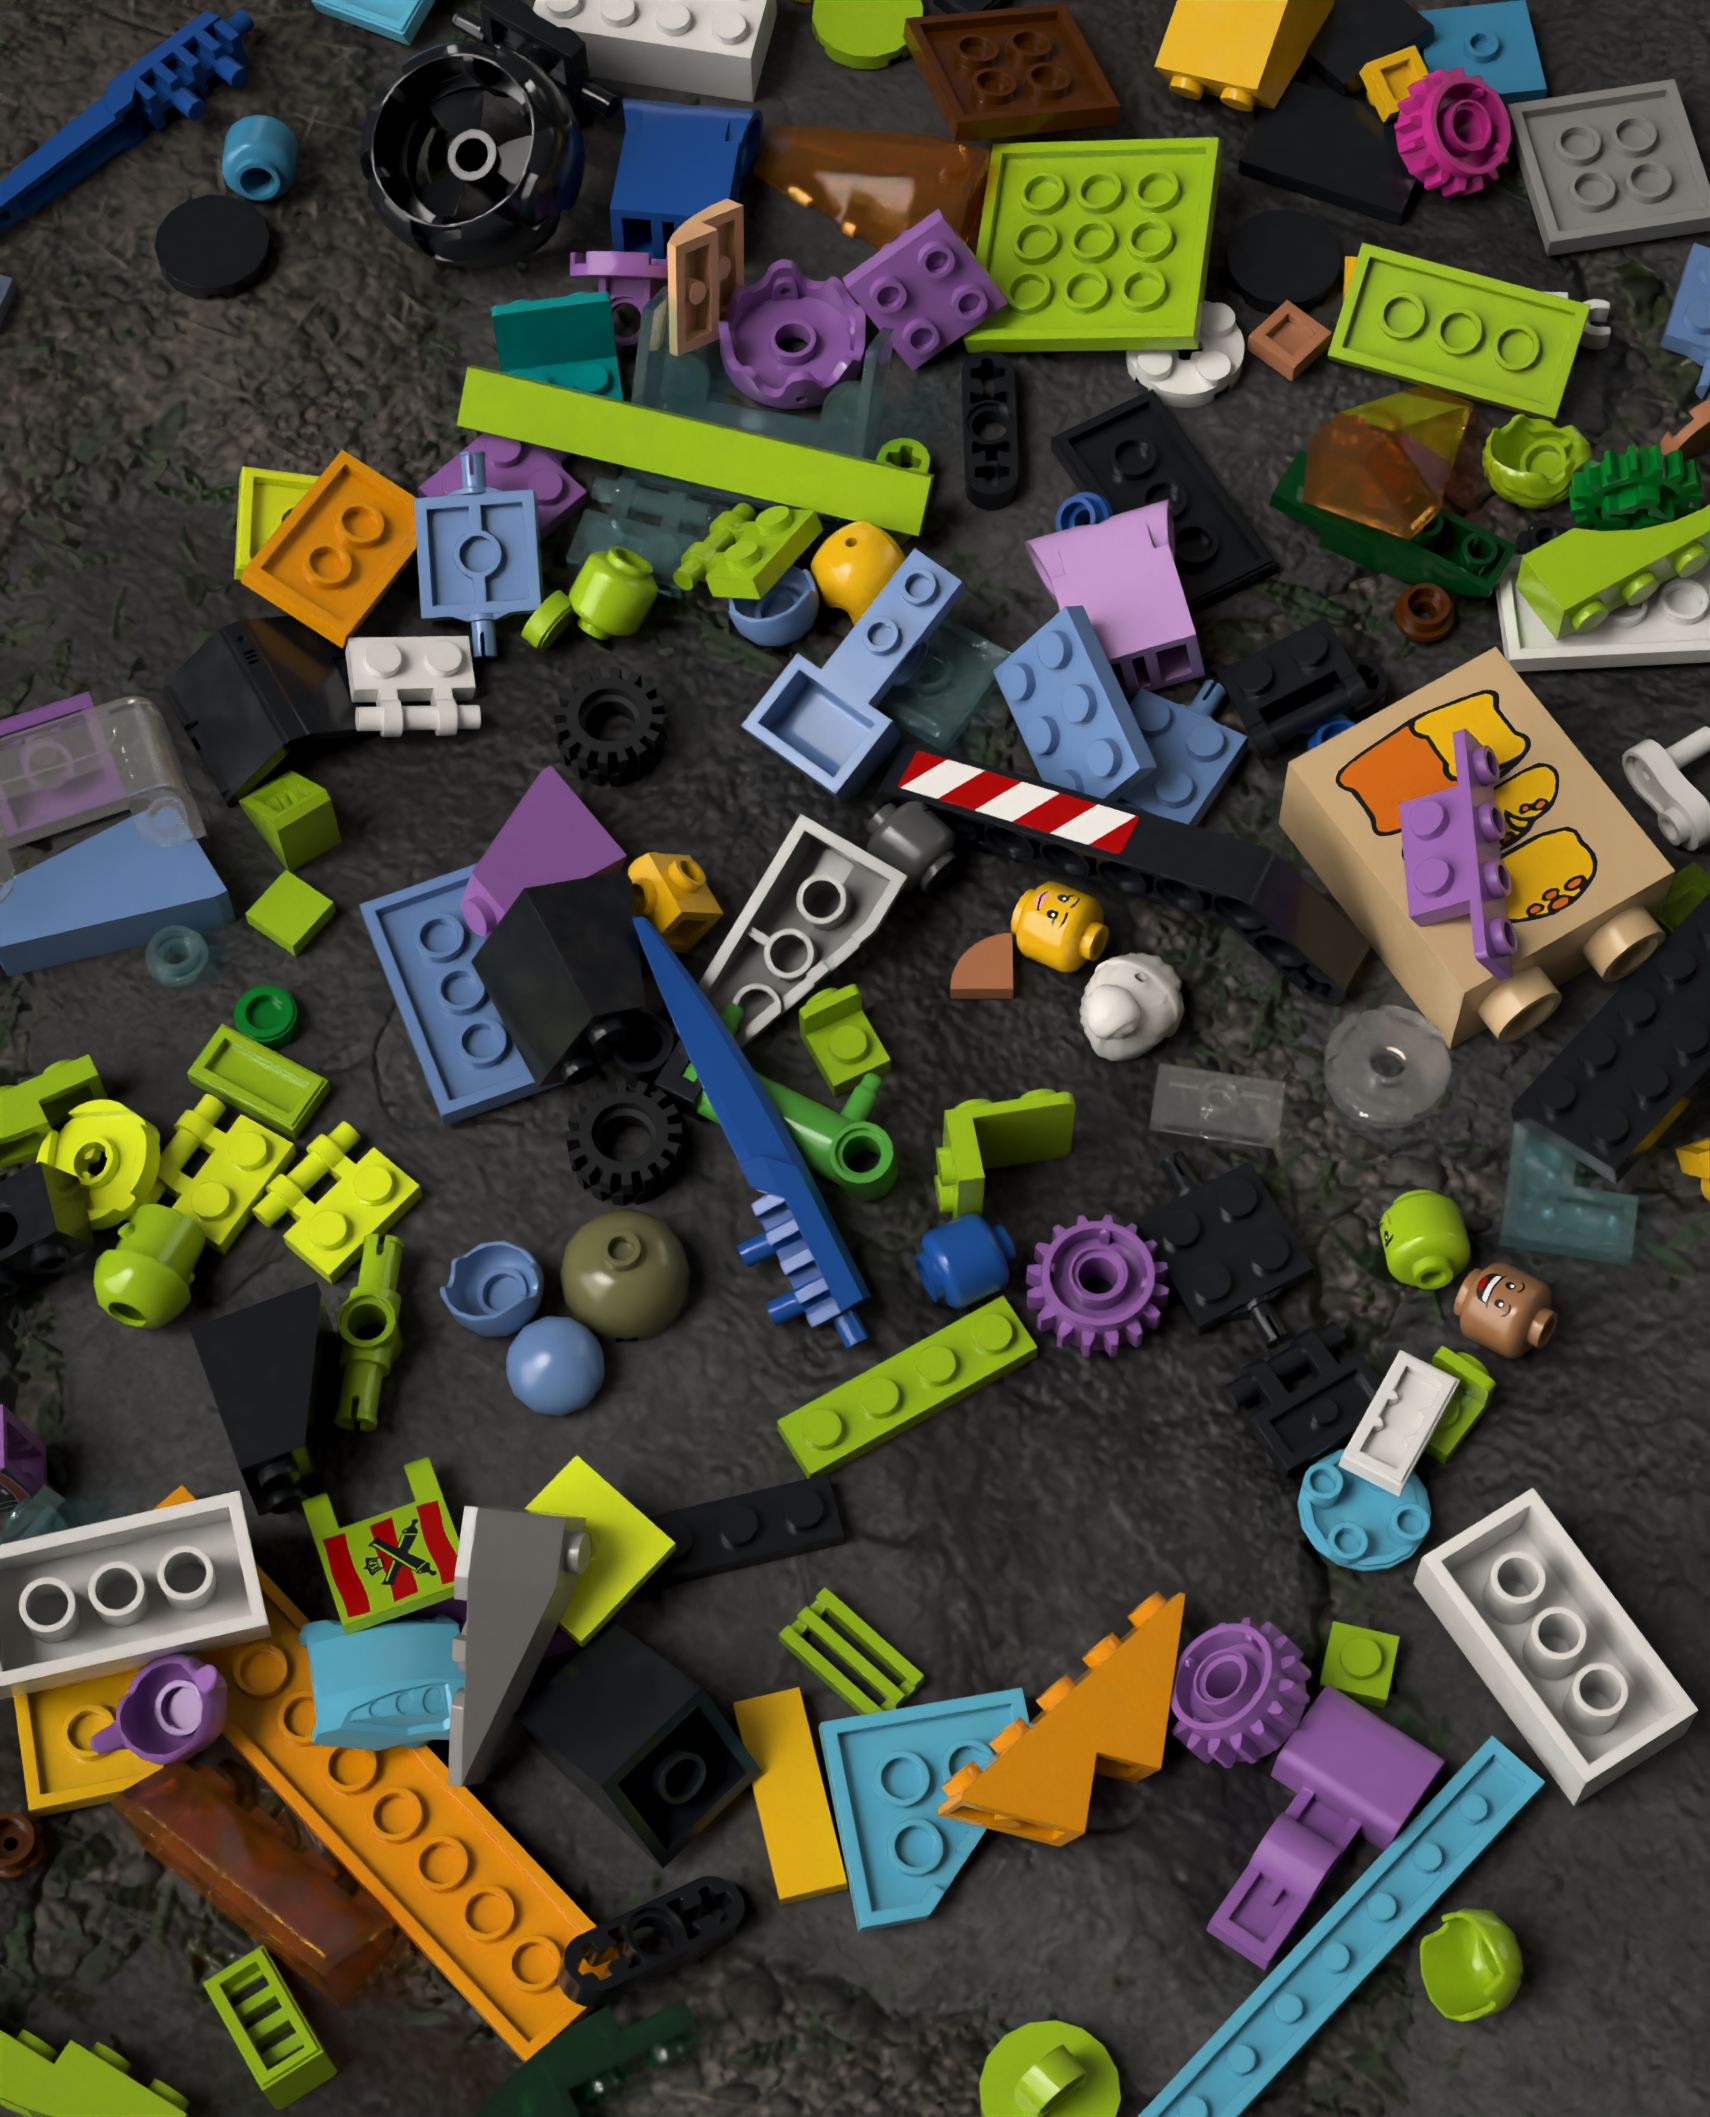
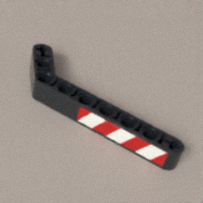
M915 743L904 744L874 795V801L879 809L888 803H893L898 808L913 800L922 802L956 834L957 841L1227 923L1300 991L1318 1002L1332 1005L1343 1003L1370 949V944L1366 937L1282 858L1269 849L1256 844Z

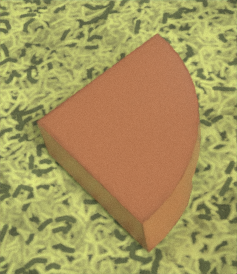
M1710 399L1689 411L1694 420L1687 424L1676 436H1672L1669 431L1663 436L1659 444L1661 445V453L1663 455L1678 449L1682 451L1683 461L1710 449Z
M1002 933L987 937L974 944L961 956L952 974L950 999H1013L1012 933Z

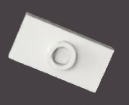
M1400 1350L1346 1447L1339 1466L1399 1497L1452 1400L1460 1380Z

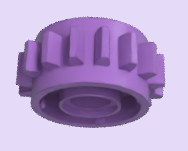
M1081 1215L1077 1218V1225L1067 1230L1059 1224L1053 1227V1242L1050 1245L1038 1242L1035 1246L1034 1259L1038 1264L1027 1265L1026 1284L1034 1288L1027 1291L1026 1303L1028 1309H1041L1037 1318V1328L1040 1332L1052 1329L1057 1335V1347L1063 1349L1068 1344L1079 1347L1083 1357H1089L1093 1350H1106L1109 1356L1113 1357L1117 1356L1118 1346L1129 1342L1134 1347L1142 1344L1143 1326L1155 1330L1159 1326L1161 1312L1156 1307L1167 1306L1169 1288L1161 1283L1167 1279L1168 1266L1166 1262H1153V1259L1156 1257L1157 1243L1154 1240L1143 1242L1136 1235L1137 1225L1133 1223L1127 1227L1113 1223L1112 1215H1105L1102 1221L1088 1222L1086 1217ZM1090 1278H1101L1108 1281L1113 1288L1106 1293L1095 1294L1084 1289L1081 1283Z
M1250 1617L1243 1618L1240 1624L1220 1623L1217 1627L1201 1634L1189 1644L1176 1662L1168 1716L1176 1723L1171 1730L1172 1734L1203 1762L1208 1764L1214 1758L1224 1768H1231L1235 1761H1247L1253 1764L1257 1762V1759L1270 1754L1274 1750L1276 1751L1297 1728L1303 1715L1305 1704L1309 1703L1310 1696L1306 1693L1305 1681L1311 1677V1671L1300 1661L1304 1653L1272 1623L1267 1621L1259 1627Z

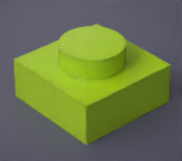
M1333 1621L1317 1693H1321L1329 1684L1355 1702L1385 1708L1400 1636Z

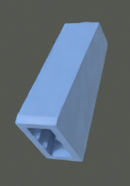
M168 797L0 884V964L9 977L225 926L235 921L236 916L226 887L171 797Z

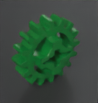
M1629 445L1626 454L1617 455L1611 450L1604 451V460L1601 463L1586 460L1584 462V472L1572 474V486L1569 487L1571 514L1575 515L1576 525L1578 527L1590 525V530L1598 531L1637 530L1673 522L1687 516V514L1699 511L1700 500H1704L1701 472L1697 471L1695 459L1683 461V453L1678 449L1663 455L1661 453V445H1654L1650 449Z

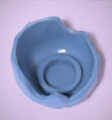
M791 565L761 600L728 598V613L740 634L759 646H784L800 640L813 627L818 615L820 601L815 580L809 570H801Z
M506 1240L480 1243L463 1255L462 1258L458 1257L452 1260L450 1278L447 1286L440 1287V1296L460 1326L485 1338L508 1336L527 1325L538 1310L544 1292V1273L534 1256L525 1248Z
M546 1316L525 1325L511 1343L506 1358V1374L514 1396L537 1414L563 1417L585 1408L594 1398L596 1392L600 1390L605 1376L604 1354L599 1340L587 1326L571 1317Z

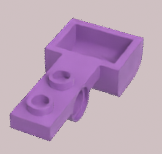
M1328 1684L1281 1749L1271 1773L1273 1778L1296 1792L1297 1795L1287 1810L1282 1812L1272 1824L1253 1854L1249 1865L1209 1921L1206 1931L1263 1970H1266L1357 1834L1385 1851L1401 1834L1440 1776L1446 1761Z

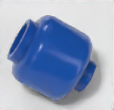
M972 1212L927 1231L921 1240V1252L914 1255L917 1272L930 1298L936 1303L944 1300L945 1303L956 1309L968 1307L1005 1289L1009 1281V1267L1007 1263L1016 1259L1014 1246L1005 1228L1001 1224L991 1227L982 1216Z

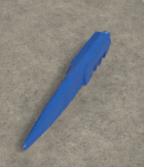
M239 9L223 21L220 16L204 11L111 80L103 97L44 143L0 183V233L68 190L121 150L130 151L145 139L147 123L157 131H160L167 125L163 113L171 108L179 115L183 113L193 121L200 119L206 110V103L202 98L210 93L207 80L212 76L222 83L226 81L234 88L242 87L249 78V71L243 66L248 61L241 37L254 28L253 20L245 10Z
M643 916L633 917L634 926L664 1002L699 1081L739 1161L738 1163L749 1185L765 1194L751 1204L756 1217L760 1219L765 1231L738 1244L737 1249L748 1268L775 1254L778 1255L781 1261L779 1264L784 1274L788 1276L794 1289L765 1303L776 1326H779L806 1312V1318L811 1328L817 1331L834 1323L847 1350L866 1342L870 1337L857 1310L868 1303L872 1296L787 1127L740 1047L689 972L649 920Z

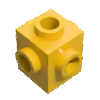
M648 852L637 858L628 868V875L632 880L635 917L643 916L649 920L673 952L687 953L724 914L705 882L706 877L703 870L692 860L690 855ZM637 934L638 941H639L640 945L642 946V944H641V942H640V939H639V936H638V934Z

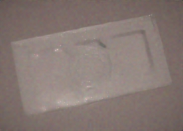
M1159 1063L1149 1130L1276 1149L1286 1082Z

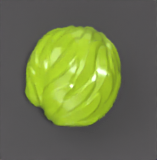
M1524 414L1514 416L1501 429L1493 428L1486 440V446L1482 450L1484 476L1488 477L1493 491L1508 503H1515L1519 507L1529 509H1546L1565 500L1569 496V487L1572 486V474L1584 472V462L1586 460L1594 461L1590 444L1575 426L1567 425L1558 428L1548 420L1532 419Z

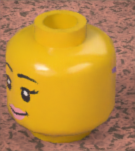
M1048 881L1037 887L1036 890H1027L1019 899L1012 915L1011 931L1013 935H1016V943L1021 953L1027 958L1061 972L1072 973L1081 968L1088 959L1091 961L1097 960L1105 949L1109 937V928L1103 925L1104 911L1099 900L1059 882Z

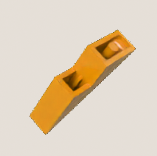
M1156 1591L1127 1616L1134 1627L1119 1640L1111 1632L1082 1657V1660L1089 1669L1076 1681L1073 1682L1066 1674L1036 1699V1702L1043 1709L1039 1715L1028 1725L1021 1717H1018L990 1741L989 1745L996 1752L990 1760L981 1768L974 1760H971L942 1785L941 1788L949 1797L938 1806L937 1815L1061 1847L1085 1833L1094 1773L1135 1784L1160 1770L1186 1594L1179 1592L1166 1601L1160 1592Z

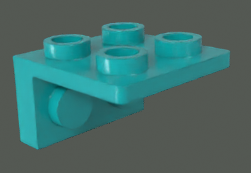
M576 292L569 296L533 301L521 299L509 304L495 305L491 308L501 372L624 401L609 292Z

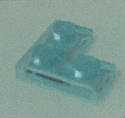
M1514 1122L1498 1245L1629 1265L1633 1254L1639 1196L1574 1186L1576 1159Z

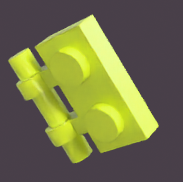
M205 1094L193 1111L185 1110L175 1123L174 1128L177 1133L160 1154V1167L156 1182L150 1192V1204H157L164 1193L177 1199L172 1208L193 1219L204 1231L205 1245L224 1255L253 1216L252 1209L268 1194L265 1187L278 1174L285 1172L297 1153L292 1142L240 1114L227 1133L215 1128V1123L224 1113L226 1107L216 1097ZM200 1148L211 1155L192 1179L183 1174L181 1170L196 1149Z
M342 1121L328 1136L319 1134L306 1147L308 1155L287 1176L278 1174L265 1187L268 1194L252 1209L256 1218L268 1228L285 1213H288L297 1222L283 1235L286 1246L331 1285L363 1255L364 1247L362 1245L364 1236L379 1234L381 1238L422 1197L420 1185L375 1147L357 1164L346 1157L345 1154L361 1137L345 1121ZM328 1173L337 1183L314 1204L304 1194Z

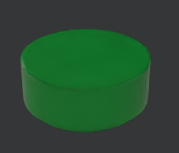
M273 985L254 987L239 998L234 1008V1022L237 1031L273 1051L290 1043L298 1032L300 1018L295 1001L287 991Z

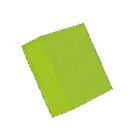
M285 870L245 914L248 924L294 956H297L331 919L336 910L333 901L288 870Z

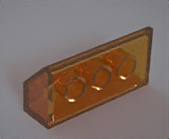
M184 1762L168 1764L119 1793L111 1805L133 1840L257 1942L264 1945L268 1951L341 2010L397 1945L389 1927L386 1925L391 1915L383 1906L362 1890H359L352 1898L333 1883L339 1874L325 1859L310 1848H306L301 1855L297 1854L281 1841L286 1831L275 1819L257 1806L249 1814L229 1799L235 1792L231 1785L207 1765H203L195 1772Z

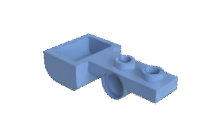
M914 548L822 669H819L797 653L741 726L749 735L841 802L849 801L867 784L901 737V733L894 722L875 709L893 685L900 686L904 684L918 670L929 648L928 639L967 588L963 581Z

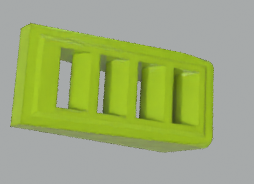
M261 1945L203 1982L205 1989L262 2092L276 2110L286 2108L335 2076L337 2069L264 1945ZM266 1978L269 1983L267 1987L237 2006H233L230 2001L232 1998ZM277 2003H280L282 2008L249 2029H246L244 2024ZM289 2029H295L296 2032L263 2054L260 2053L259 2048Z

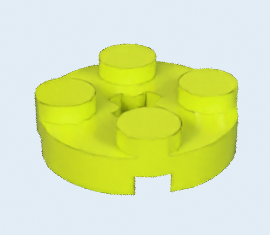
M100 1099L80 1104L67 1113L74 1118L67 1122L60 1132L52 1129L48 1133L40 1147L36 1163L41 1161L79 1177L91 1229L102 1230L115 1226L124 1219L130 1221L138 1207L150 1204V1192L156 1182L160 1167V1134L153 1124L119 1102ZM105 1151V1156L107 1157L106 1165L99 1175L94 1176L88 1172L91 1163L99 1162L101 1153Z

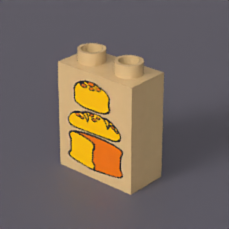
M1496 646L1288 762L1278 824L1356 927L1366 937L1369 944L1449 1049L1488 1027L1501 1043L1511 1042L1526 1035L1543 1023L1559 1006L1562 995L1556 987L1591 967L1596 970L1605 982L1621 979L1638 969L1666 939V934L1657 923L1675 873L1674 868ZM1465 728L1483 746L1488 745L1493 750L1500 771V779L1497 783H1493L1495 803L1501 810L1506 828L1505 837L1499 840L1501 860L1507 867L1512 886L1511 894L1505 897L1507 917L1514 927L1518 944L1517 952L1511 955L1513 977L1501 981L1475 958L1470 913L1423 927L1418 926L1409 917L1399 803L1458 786L1453 732Z

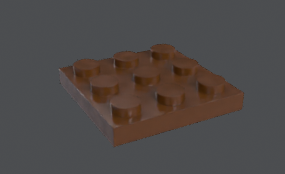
M1066 3L905 19L903 38L954 141H980L993 137L1035 135L1041 132L1070 129L1086 130L1092 127L1118 124L1121 105Z

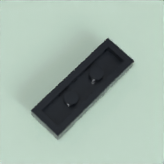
M828 1474L647 1517L676 1543V1550L646 1582L648 1590L651 1591L844 1545V1534Z

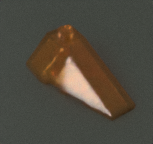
M1420 385L1337 413L1308 439L1303 502L1411 540L1441 510L1447 482L1451 480L1454 461L1458 450L1461 449L1473 413L1474 403Z

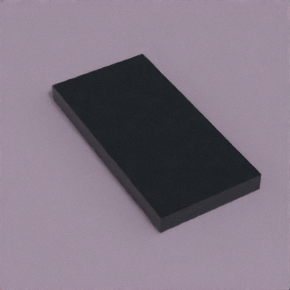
M1153 389L1051 438V451L1079 491L1097 493L1103 496L1109 502L1113 516L1170 499L1175 535V566L1191 616L1276 574V560Z

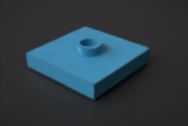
M1526 0L1417 11L1434 25L1435 40L1418 50L1429 74L1442 68L1449 72L1458 67L1464 68L1466 76L1474 77L1479 74L1483 77V82L1487 83L1493 90H1496L1504 106L1545 99L1547 87Z

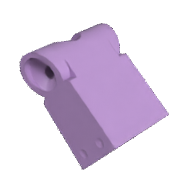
M1170 499L1114 515L1098 524L1080 525L1025 541V546L1034 568L1045 588L1057 603L1059 610L1061 611L1065 606L1083 605L1125 698L1135 696L1140 688L1153 691L1205 675L1196 632L1175 566V535Z

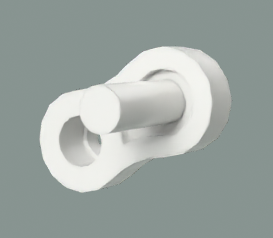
M1707 726L1700 728L1666 749L1652 739H1645L1625 751L1622 755V764L1629 783L1635 792L1658 814V825L1665 838L1675 846L1681 845L1688 850H1696L1710 842V804L1679 770L1710 752V728Z

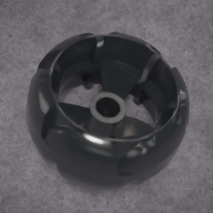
M454 41L420 52L402 65L403 76L399 80L380 90L372 102L363 126L360 143V163L363 175L368 180V195L375 212L388 230L401 242L427 259L452 268L472 267L475 269L502 267L524 259L546 244L556 233L561 211L574 207L582 187L585 172V144L580 123L570 105V98L559 83L533 60L505 45L499 47L481 41ZM482 91H488L496 97L508 98L511 96L522 105L520 111L524 122L532 128V136H525L500 144L489 134L480 130L483 112ZM441 124L445 130L455 137L449 147L447 156L448 165L452 172L422 189V187L416 184L419 154L431 128L437 129ZM465 183L491 202L497 204L491 210L471 220L459 222L455 219Z

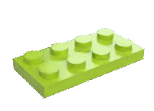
M1362 243L1327 356L1328 360L1555 423L1591 305Z

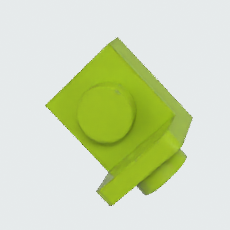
M850 984L839 990L837 988L822 990L812 996L806 1005L799 1009L800 1037L834 1097L860 1085L867 1073L881 1076L891 1071V1059L862 1010V996L856 984Z
M1441 1346L1434 1354L1431 1365L1459 1379L1460 1382L1424 1452L1445 1465L1489 1406L1496 1382L1489 1377V1372L1485 1366L1473 1356L1464 1352H1457L1455 1354L1448 1348Z

